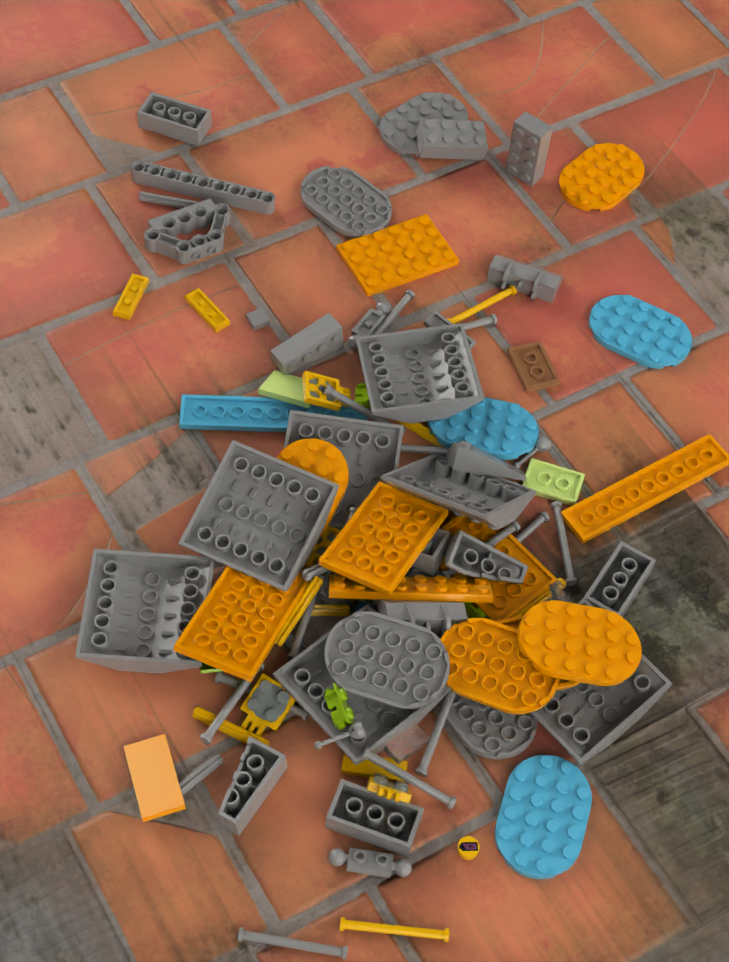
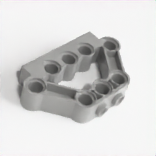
M210 198L148 220L149 229L144 232L145 248L149 252H157L173 258L180 264H188L219 253L224 249L226 228L231 222L230 207L223 203L215 205ZM212 223L208 234L195 235L189 241L176 238L180 234H190L194 229H204L208 224Z

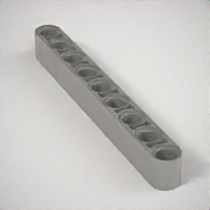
M135 161L131 164L132 180L137 184L204 200L211 198L216 203H223L267 215L275 211V195L269 191L143 161Z

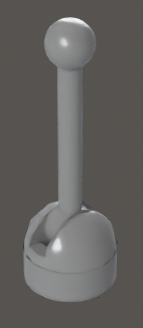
M540 436L536 441L535 449L519 462H514L513 466L519 469L520 465L537 451H547L551 448L550 441L545 436Z
M361 721L353 723L349 731L322 742L316 741L314 747L321 749L326 744L348 736L356 740L365 738L366 735Z

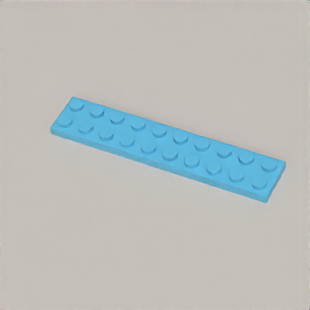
M182 394L179 426L180 429L286 432L290 410L367 421L368 417L345 406H341L339 411L316 405H312L308 409L270 397Z

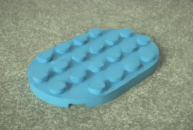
M613 295L603 298L593 306L589 316V328H591L594 339L600 345L643 366L655 369H663L664 366L671 365L674 367L683 362L690 352L692 336L686 324L679 317L631 295Z
M486 397L485 400L447 419L427 421L430 434H433L441 445L450 449L454 442L467 441L471 445L501 460L517 459L519 455L531 452L535 447L539 434L536 420L519 404Z
M538 755L522 761L510 774L494 835L497 850L500 851L505 859V863L517 873L533 879L554 878L556 875L570 869L577 860L581 851L592 804L590 785L579 768L561 757Z

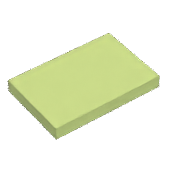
M274 370L258 388V394L308 409L312 406L311 404L304 403L303 382L300 377L290 374L284 375L282 372Z
M531 458L525 474L526 481H523L522 485L536 490V496L553 501H561L563 504L573 506L577 503L585 474Z

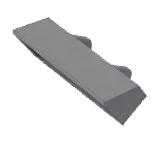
M499 254L494 256L489 267L487 281L501 285L502 290L508 288L509 285H514L518 292L530 295L531 300L539 298L553 303L564 276Z
M376 600L379 613L425 627L434 634H439L440 639L447 630L451 629V626L468 619L464 602Z

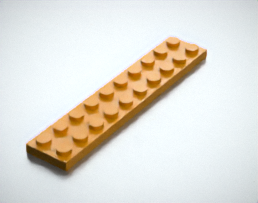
M709 433L561 511L563 521L579 541L584 544L729 466V454Z

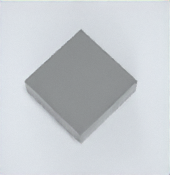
M263 308L246 314V319L253 330L270 325V320Z

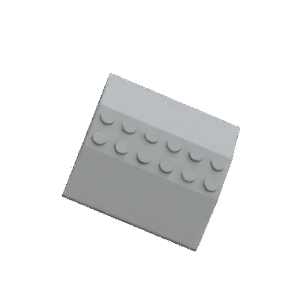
M463 323L355 337L370 407L374 416L406 423L447 419L485 400Z
M290 410L284 448L301 439H321L338 448L347 462L349 470L348 487L329 526L343 529L350 514V507L359 508L379 481L389 485L381 479V476L398 469L403 425Z
M232 440L178 544L287 592L308 561L324 529L339 485Z
M432 454L381 476V479L392 487L451 510L457 516H466L475 523H484L494 530H498L515 521L536 494V490L502 477L452 470L446 456L440 454Z
M94 549L75 657L118 671L162 674L202 667V662L173 650L174 644L211 591L215 561L205 556Z
M585 598L577 603L594 607ZM642 654L636 671L622 683L613 686H598L581 682L571 688L556 691L553 698L545 706L531 712V714L582 765L610 746L634 725L673 683Z
M367 603L355 613L376 611ZM329 631L275 671L273 676L330 738L348 732L351 725L348 723L346 728L338 730L334 726L330 712L337 710V708L329 710L324 698L325 690L329 688L334 690L333 683H335L328 672L324 657L326 640L331 632ZM445 686L435 700L416 709L395 708L346 691L348 695L347 705L352 708L355 715L353 722L361 721L366 737L356 740L348 736L335 741V743L357 765L365 761L361 759V755L366 747L370 748L374 754L387 749L415 727L451 689Z

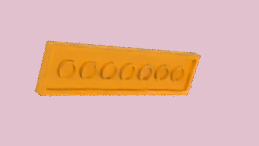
M338 573L329 574V598L493 603L490 579L475 577L474 579L463 576L446 578L441 575L435 577H426L424 575L404 576L389 597Z

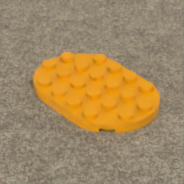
M595 144L562 170L558 182L559 191L562 197L576 208L590 211L591 209L605 211L615 207L641 184L645 173L644 163L637 153L623 144Z
M314 438L301 439L286 446L276 458L339 485L326 524L320 535L321 537L328 528L346 492L349 483V470L343 454L331 443Z
M558 600L544 601L531 607L519 624L518 644L524 657L527 656L534 664L533 667L554 678L598 686H613L622 683L632 676L641 661L642 647L635 629L623 617L607 609Z
M470 618L467 621L451 626V629L447 630L440 639L448 652L450 671L446 686L458 695L505 713L519 715L539 710L553 698L557 691L559 678L541 673L533 667L534 664L527 656L524 657L518 644V629L486 618Z

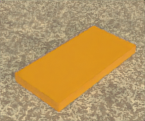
M162 734L123 746L143 822L186 809L166 735Z

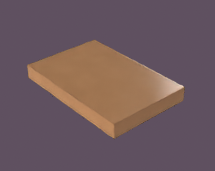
M541 341L507 348L508 357L525 393L560 385V380Z

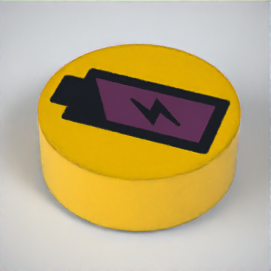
M471 836L461 838L457 846L459 856L465 860L474 859L480 849L479 842Z

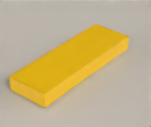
M132 273L113 310V316L127 320L131 319L149 283L148 277Z
M200 288L184 296L185 301L215 333L230 325V320Z
M344 753L341 773L369 778L370 774L375 776V773L387 776V780L392 782L396 780L404 781L369 760L355 765ZM381 757L407 771L408 761Z

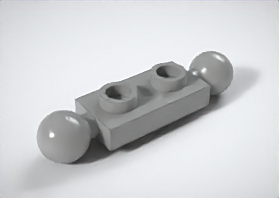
M381 301L376 305V310L370 308L353 328L352 336L347 340V345L350 349H357L355 337L372 335L386 318L385 315L390 310L388 303Z
M350 847L349 855L339 848L331 850L328 855L329 862L333 866H341L347 863L346 871L391 878V871H395L400 877H406L412 871V865L407 859L393 862L394 854Z

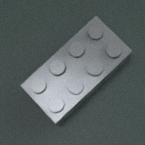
M154 92L149 94L137 112L139 128L196 146L200 145L212 126L211 110Z
M526 111L513 123L505 171L531 187L542 178L553 127Z
M420 119L416 129L420 158L483 160L488 150L484 121Z
M621 541L584 598L594 607L610 610L623 617L651 574L656 560Z
M341 779L326 816L325 828L409 857L422 820L424 808L402 801L396 802L394 799L389 800L385 796H377V793L368 791L366 787Z

